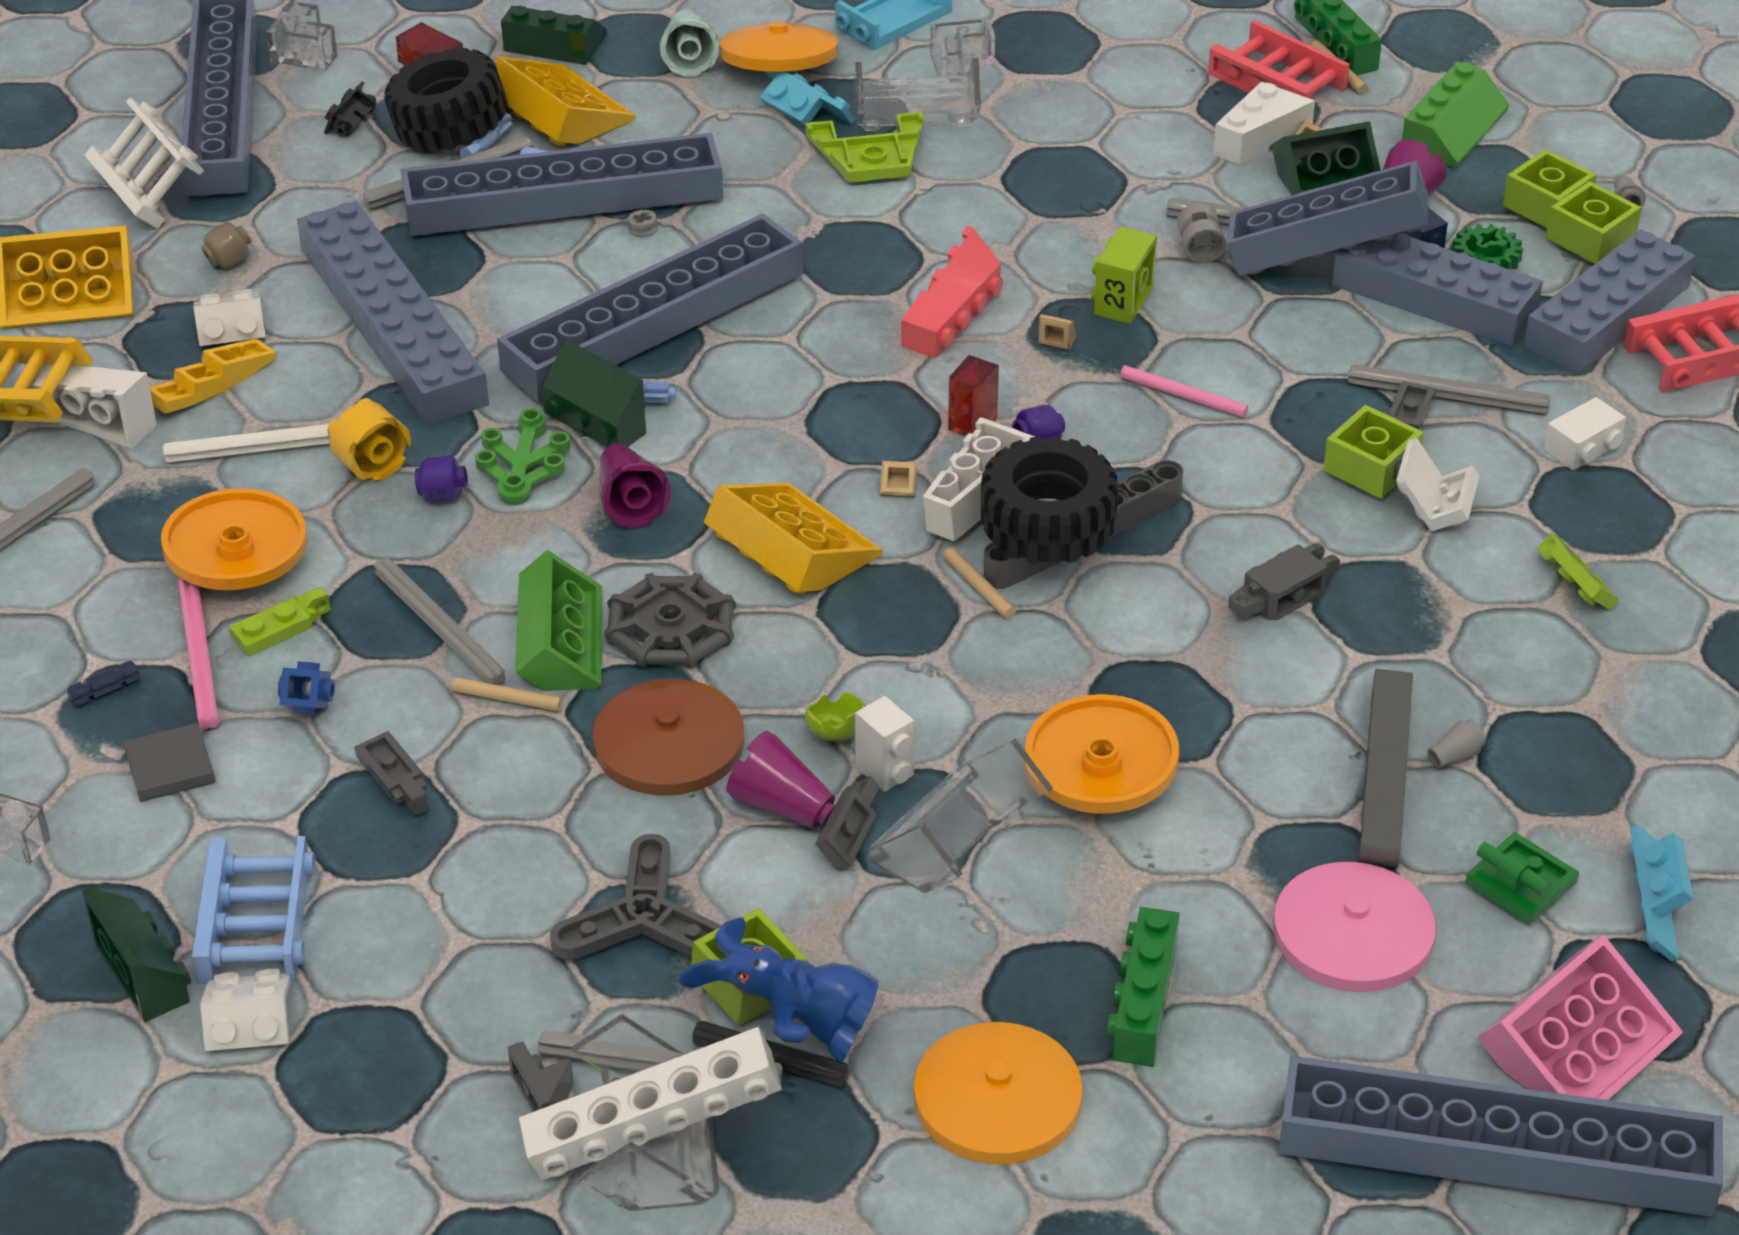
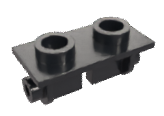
M363 81L354 90L349 88L339 105L333 104L325 116V119L328 121L324 131L326 135L332 128L340 136L350 135L361 123V120H364L376 108V98L362 91Z

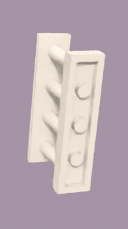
M129 98L126 103L137 114L109 150L105 149L102 152L91 146L84 156L136 217L158 229L165 221V218L157 210L160 199L186 167L199 175L204 170L195 161L198 156L185 145H181L157 118L156 115L159 112L146 101L140 104ZM146 124L149 131L122 165H120L119 162L121 160L119 157ZM159 139L162 143L161 147L135 180L131 179L133 177V170ZM172 154L175 157V161L149 194H144L146 192V185Z

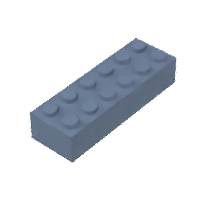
M1416 160L1230 212L1227 246L1238 275H1255L1270 267L1278 265L1288 266L1296 260L1307 257H1321L1329 251L1340 248L1351 249L1362 242L1369 240L1380 241L1388 238L1391 234L1402 231L1413 232L1424 225H1428V192L1418 162Z
M1640 229L1529 315L1524 347L1580 375L1625 338L1628 319L1657 313L1690 286L1696 255L1678 245H1673L1656 237L1653 233Z
M1403 233L1391 234L1388 238L1380 241L1369 240L1362 242L1351 249L1340 248L1335 254L1332 286L1511 347L1526 329L1529 315L1539 308L1543 284L1542 280L1533 278L1528 274L1518 273L1500 267L1495 263H1488L1470 257L1464 253H1457L1442 248L1437 244L1412 238Z

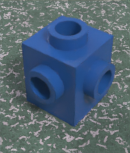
M297 661V668L283 667L282 675L278 681L279 705L293 706V714L315 715L316 708L328 709V702H332L335 693V682L333 679H330L331 672L320 671V663ZM311 682V689H310V696H309V695L307 694V692H306V686H307L308 683Z

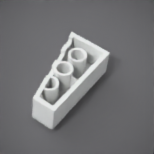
M52 364L42 365L29 389L41 388L53 367ZM70 365L52 395L54 401L63 411L57 423L131 449L139 444L157 426L147 372Z
M980 417L975 423L976 430L974 433H968L963 440L961 451L954 453L949 459L948 469L939 473L923 495L926 530L955 542L980 521L981 479L985 466L1004 447L1009 449L1013 442L1019 440L1026 442L1035 436Z

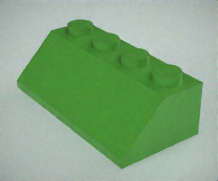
M1457 61L1406 116L1402 140H1414L1429 146L1427 151L1433 156L1438 153L1445 165L1457 168L1506 113L1509 104L1484 69L1475 67L1467 62Z
M546 550L519 573L516 674L520 675L524 681L534 684L543 691L597 689L601 685L602 585L549 550Z

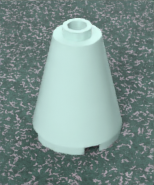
M681 10L673 16L662 34L660 55L673 73L683 77H695L715 64L719 55V40L712 27L695 12Z

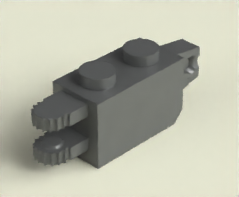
M1319 543L1309 545L1306 548L1297 544L1246 572L1244 585L1229 596L1228 608L1236 612L1242 619L1259 613L1268 620H1278L1325 594L1327 578L1338 570L1341 560L1332 554L1322 558L1325 548Z

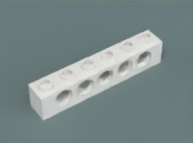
M759 1027L521 1116L519 1117L527 1159L543 1181L550 1177L561 1176L567 1171L587 1163L603 1160L607 1156L624 1149L640 1146L648 1140L669 1132L680 1131L688 1125L706 1118L722 1115L730 1109L751 1101L762 1100L768 1095L782 1090L771 1049Z

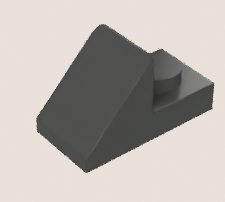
M523 1041L508 1046L511 1075L532 1112L567 1099L573 1087V1072L570 1058L544 1068L538 1054L531 1055Z

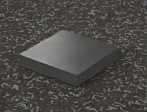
M198 723L123 741L139 801L215 782L214 772Z

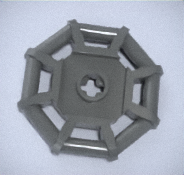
M654 573L645 574V579L621 594H613L607 602L609 619L608 628L604 632L606 641L610 645H617L637 660V665L646 668L649 664L687 665L688 668L697 666V661L720 646L729 645L734 639L732 619L733 611L736 608L735 600L731 595H724L704 581L701 574L693 573L691 576H655ZM667 590H677V593H668ZM626 613L634 614L633 619L624 621L623 615ZM718 614V622L707 620V615ZM636 634L644 640L642 646L630 638V636ZM702 635L707 636L706 639L692 647L691 642Z

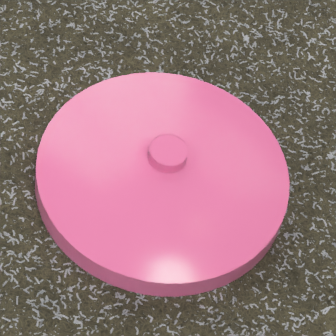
M1335 862L1306 870L1284 887L1275 906L1273 929L1276 943L1283 956L1296 970L1306 977L1335 989L1370 992L1397 986L1420 972L1429 960L1433 950L1436 922L1433 910L1425 896L1402 876L1371 864Z

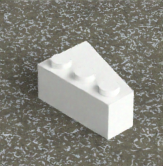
M1260 82L1216 123L1213 155L1241 165L1269 152L1271 144L1282 137L1294 135L1305 120L1313 124L1315 100L1278 88L1271 83Z

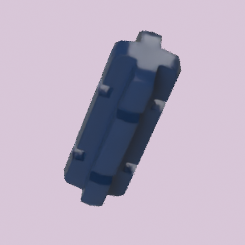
M128 660L117 665V670H114L112 667L85 679L86 683L84 684L80 681L70 685L67 688L68 697L74 706H81L89 702L90 697L97 699L122 688L121 684L124 682L125 685L134 683L140 679L137 666L133 661Z

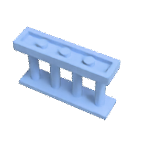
M297 836L295 856L236 858L235 854H229L226 838H210L192 953L198 984H207L208 981L214 979L216 967H222L223 963L284 961L286 975H290V981H296L297 965H303L305 960L304 941L301 940L308 876L315 875L316 867L315 853L308 852L305 836ZM293 872L291 885L232 887L231 883H229V879L235 878L236 874ZM289 901L287 915L227 916L225 912V907H231L232 903ZM285 931L284 945L223 946L222 942H220L221 937H226L228 932Z

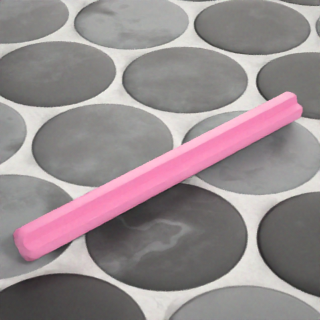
M179 577L178 583L197 719L201 729L206 730L209 727L215 729L219 724L200 588Z

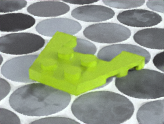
M923 112L896 114L897 133L837 138L832 120L805 123V133L810 141L848 182L864 183L870 180H894L900 177H910L923 128L924 114Z

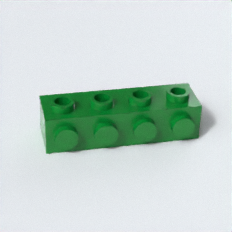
M1295 0V18L1335 56L1349 63V69L1356 75L1378 70L1382 39L1343 0Z
M1140 906L1137 923L1129 921L1126 946H1132L1131 952L1123 951L1120 976H1125V981L1116 983L1113 1006L1119 1007L1118 1013L1110 1012L1107 1028V1037L1114 1038L1113 1061L1154 1067L1177 949L1180 912Z

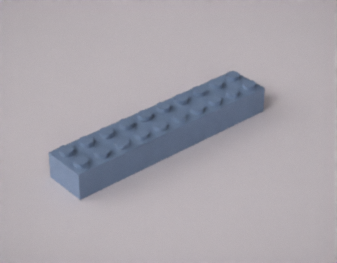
M193 0L181 145H185L198 156L195 161L204 171L199 175L188 167L183 170L181 177L185 196L236 195L248 192L258 25L254 0Z
M712 133L401 169L410 236H428L432 233L460 232L466 229L492 228L508 224L520 225L533 221H553L558 218L586 217L592 214L618 213L633 209L646 210L651 207L678 206L684 203L710 202L723 199L722 166Z
M357 201L342 203L337 207L312 212L307 216L297 218L301 250L427 426L489 405L485 371Z
M762 213L497 338L500 370L539 403L543 401L542 385L562 344L567 340L617 365L802 275L803 243Z
M1290 1055L1278 1154L1714 1217L1723 1186V1116Z

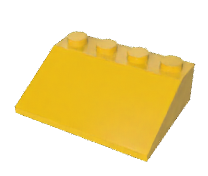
M496 56L494 63L496 64L506 94L507 106L513 110L512 113L515 116L529 121L531 128L549 136L548 140L560 146H565L566 143L581 144L635 119L636 115L564 64Z
M126 225L0 237L1 329L134 316L132 242Z
M789 482L717 485L703 522L715 531V535L718 538L731 542L739 548L738 552L741 555L754 559L762 565L764 572L777 576L786 583V587L789 590L798 594L827 588L878 558L883 551L878 545Z

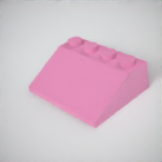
M1603 934L1577 951L1481 1033L1477 1039L1500 1068L1527 1089L1609 1100L1675 1041L1683 1031Z

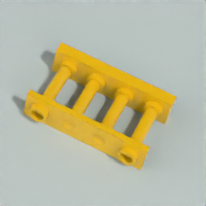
M0 336V420L57 423L63 414V411L52 396L70 365L90 366L93 361L85 351L82 343L77 338ZM16 363L27 364L14 387L2 388ZM52 364L53 367L41 388L29 389L42 365Z

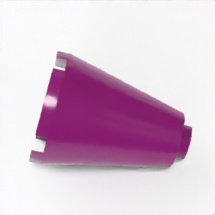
M1401 140L1389 150L1383 167L1384 170L1417 160L1428 197L1441 187L1447 176L1446 165L1442 157L1438 153L1433 156L1427 151L1429 146L1414 140Z
M611 445L603 451L600 457L601 501L605 512L620 526L636 528L652 523L651 519L659 513L662 515L665 512L671 499V485L665 473L625 445Z
M768 730L760 733L746 748L752 753L744 762L739 759L735 764L727 782L726 792L734 800L811 828H816L820 824L825 826L835 807V796L776 734Z

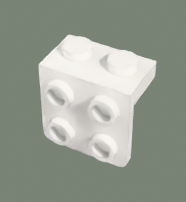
M252 289L232 291L233 297L220 298L219 293L200 295L199 301L194 302L193 306L199 346L266 337L260 294H253Z
M1413 438L1407 442L1397 476V485L1401 493L1407 495L1413 504L1418 518L1424 520L1432 532L1447 526L1460 525L1469 519L1480 475L1474 466H1470L1442 476L1419 440Z
M264 969L257 971L255 976L239 977V974L235 972L221 973L215 975L213 980L208 981L200 1002L205 1051L289 1044L290 1035L286 997L291 983L290 975L280 973L278 969Z

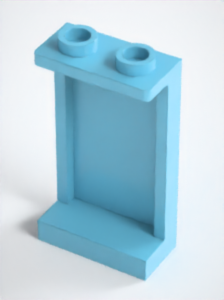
M840 0L835 3L836 27L876 50L952 12V0H868L854 8Z

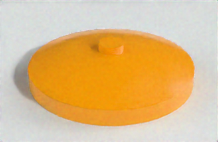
M776 21L740 28L725 34L719 41V50L723 61L739 68L767 72L797 71L818 67L834 60L838 56V38L832 32L819 27Z
M238 488L210 492L180 506L164 524L161 533V544L167 566L181 579L208 589L240 590L269 583L289 572L300 561L305 552L307 533L301 512L285 498L262 490Z
M1086 695L1063 701L1051 707L1033 723L1026 738L1025 763L1032 782L1045 796L1067 808L1087 813H1119L1146 805L1159 797L1170 786L1178 770L1179 743L1171 724L1152 707L1137 700L1117 695Z
M978 1023L957 1029L945 1035L928 1049L916 1070L914 1104L917 1116L924 1129L938 1144L950 1152L982 1163H1018L1049 1152L1071 1133L1081 1111L1082 1080L1078 1067L1071 1055L1048 1035L1033 1028L1014 1023Z

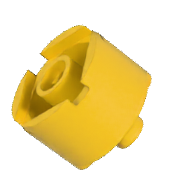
M368 398L361 399L357 404L348 408L339 418L334 419L327 429L333 455L358 478L365 481L371 478L375 481H380L394 474L406 459L403 456L406 445L409 448L411 445V436L407 427L382 405Z

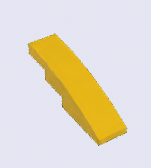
M256 338L204 350L202 363L174 369L173 381L150 386L153 406L167 414L207 400L255 374L276 359L277 352Z

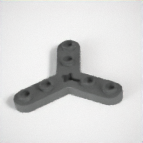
M644 834L635 839L631 845L625 896L555 924L550 932V944L552 952L557 957L573 960L643 934L692 958L693 941L720 928L721 925L666 899L671 861L669 842L661 835ZM647 908L651 909V913L646 912L645 910Z

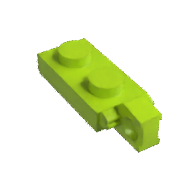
M1551 532L1542 544L1537 547L1544 560L1551 564L1561 565L1557 571L1571 584L1577 582L1581 587L1577 591L1578 594L1590 605L1594 606L1596 603H1599L1610 610L1618 602L1619 598L1559 536Z
M320 587L305 592L303 596L292 597L228 626L230 636L247 656H252L312 628V622L318 616L331 611L329 596Z

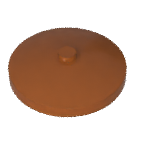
M684 679L653 680L632 686L620 692L605 704L599 712L593 727L594 752L602 770L611 779L628 789L651 795L686 794L716 783L734 768L744 749V723L740 711L732 700L711 686Z

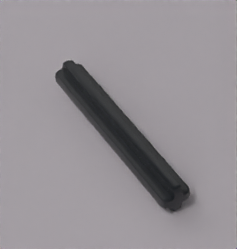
M701 1020L697 1022L693 1030V1043L706 1047L743 1032ZM765 1039L771 1049L774 1062L780 1063L784 1071L838 1087L845 1086L850 1073L847 1063L842 1062L840 1064L837 1060Z

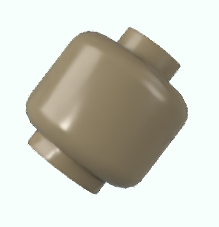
M226 222L204 235V245L201 246V249L214 268L219 266L223 270H228L249 257L247 245L251 243V239L242 226L236 229L233 224Z

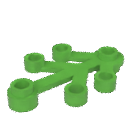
M536 408L523 410L518 418L521 436L516 452L502 441V432L499 429L487 428L481 433L482 446L485 449L478 451L475 455L476 468L479 471L486 472L498 482V495L509 505H519L526 502L532 492L533 485L551 476L560 475L565 471L564 457L561 454L570 449V436L568 433L563 431L552 433L549 436V444L532 452L534 440L543 436L546 432L545 416ZM496 454L512 467L510 474L497 465ZM544 461L543 467L526 474L527 469Z

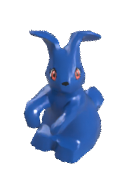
M742 917L725 922L715 934L718 949L726 955V958L721 961L706 960L696 963L680 974L679 984L684 987L697 988L707 983L723 981L737 986L746 995L763 997L770 1003L775 1023L773 1033L784 1042L801 1043L807 1039L810 1031L820 1041L827 1044L828 1051L840 1064L844 1061L858 1031L862 1028L874 1004L879 986V980L870 973L853 965L829 963L815 967L804 960L782 959L778 950L768 945L742 944L741 940L746 929L745 920ZM799 1019L803 1024H796L792 1020Z

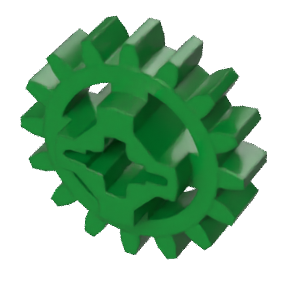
M1476 224L1475 229L1466 226L1464 232L1458 231L1456 233V238H1453L1452 251L1464 253L1470 257L1488 263H1495L1500 267L1511 270V268H1518L1519 262L1522 260L1523 247H1521L1522 240L1515 239L1516 233H1505V227L1499 229L1494 227L1493 224H1489L1488 228H1483L1482 225Z

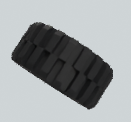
M452 48L444 49L443 52L436 53L435 51L429 53L426 57H419L413 60V63L404 65L400 68L398 74H394L390 78V82L387 83L384 92V101L397 137L408 147L423 152L426 150L431 152H440L441 149L453 150L457 146L463 144L466 146L477 138H483L489 130L493 131L498 126L499 121H502L508 105L496 64L485 53L475 49L470 51L468 48H459V50H453Z
M1040 436L1031 437L1026 442L1022 440L1013 442L1009 449L1004 447L998 451L995 457L989 460L985 466V471L982 473L980 516L981 523L984 526L983 530L991 541L993 540V543L1001 551L1008 550V554L1018 560L1021 557L1026 558L1028 563L1038 564L1040 561L1048 562V565H1058L1060 561L1072 563L1078 561L1080 556L1086 558L1094 554L1097 548L1100 549L1114 533L1117 519L1119 485L1116 471L1103 454L1098 455L1095 448L1088 444L1082 446L1078 440L1071 438L1069 441L1061 440L1060 436H1050V439H1041ZM1038 499H1056L1060 501H1043Z

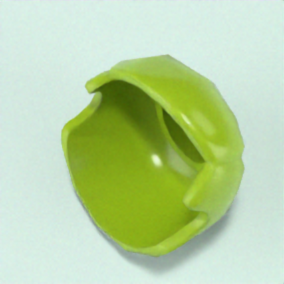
M842 693L837 701H830L826 695H822L815 704L808 705L804 720L807 727L817 738L829 742H844L855 736V712L864 708L865 704L861 698L851 693Z

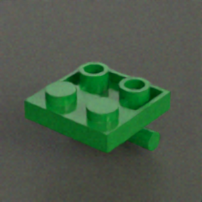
M1514 832L1496 848L1487 842H1483L1477 850V856L1481 857L1482 860L1467 872L1465 884L1523 921L1531 924L1577 883L1579 871Z

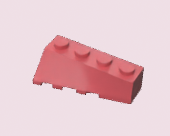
M967 225L962 233L964 241L961 246L953 245L947 254L950 259L944 270L937 268L932 275L928 292L922 290L902 318V347L936 359L945 348L951 346L953 340L961 331L967 329L971 320L978 313L983 312L986 304L994 296L999 295L1003 286L1001 263L973 227Z

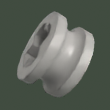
M638 210L631 213L628 217L630 233L639 238L654 235L658 229L656 214L650 210Z

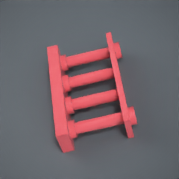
M1253 20L1250 22L1249 41L1235 51L1219 44L1210 48L1208 74L1247 93H1250L1260 82H1264L1312 99V95L1327 84L1345 91L1347 89L1350 64ZM1255 51L1266 55V57L1258 62L1247 58V56ZM1278 62L1290 67L1282 73L1270 69ZM1302 73L1314 78L1307 84L1294 80Z
M1739 294L1628 319L1623 347L1629 354L1648 349L1663 366L1659 387L1662 393L1738 375L1739 345L1734 346L1722 332L1732 329L1739 331ZM1707 335L1717 346L1718 350L1704 352L1693 339ZM1678 342L1689 356L1675 360L1664 345Z

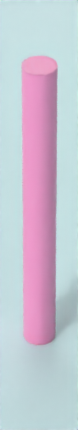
M1126 365L1123 366L1120 377L1242 418H1245L1249 406Z

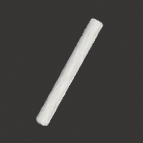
M329 424L168 442L163 444V455L167 463L326 445L330 444V436L327 432Z

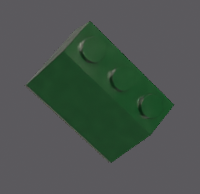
M521 5L511 6L501 20L503 51L587 65L607 35V29L595 19L584 18L580 15L555 13L552 10L530 9Z
M1370 121L1285 136L1271 144L1277 174L1291 195L1381 171Z
M569 340L564 342L542 385L544 413L607 448L615 444L629 447L646 434L643 380Z
M93 888L83 890L82 893L95 946L144 1023L189 1003L186 985L191 984L190 975L182 961L178 963L174 961V953L168 939L165 936L159 938L156 934L158 930L149 911L142 912L132 898Z

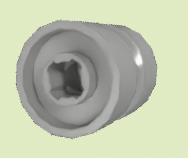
M1195 203L1187 206L1180 212L1176 224L1187 256L1197 263H1208L1221 256L1225 250L1226 241L1216 211L1210 205Z

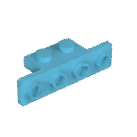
M764 71L772 79V82L760 95V99L766 105L804 127L805 123H810L821 108L849 124L854 122L855 119L849 112L851 107L845 100L838 96L833 99L825 89L817 84L813 87L810 86L807 80L800 74L794 72L791 75L787 73L788 71Z
M1635 824L1630 827L1632 838L1630 850L1636 863L1637 872L1635 873V879L1640 887L1642 899L1640 909L1645 917L1647 929L1644 933L1645 939L1654 952H1660L1673 962L1679 959V952L1671 911L1693 900L1683 840L1673 832L1657 841L1640 825Z

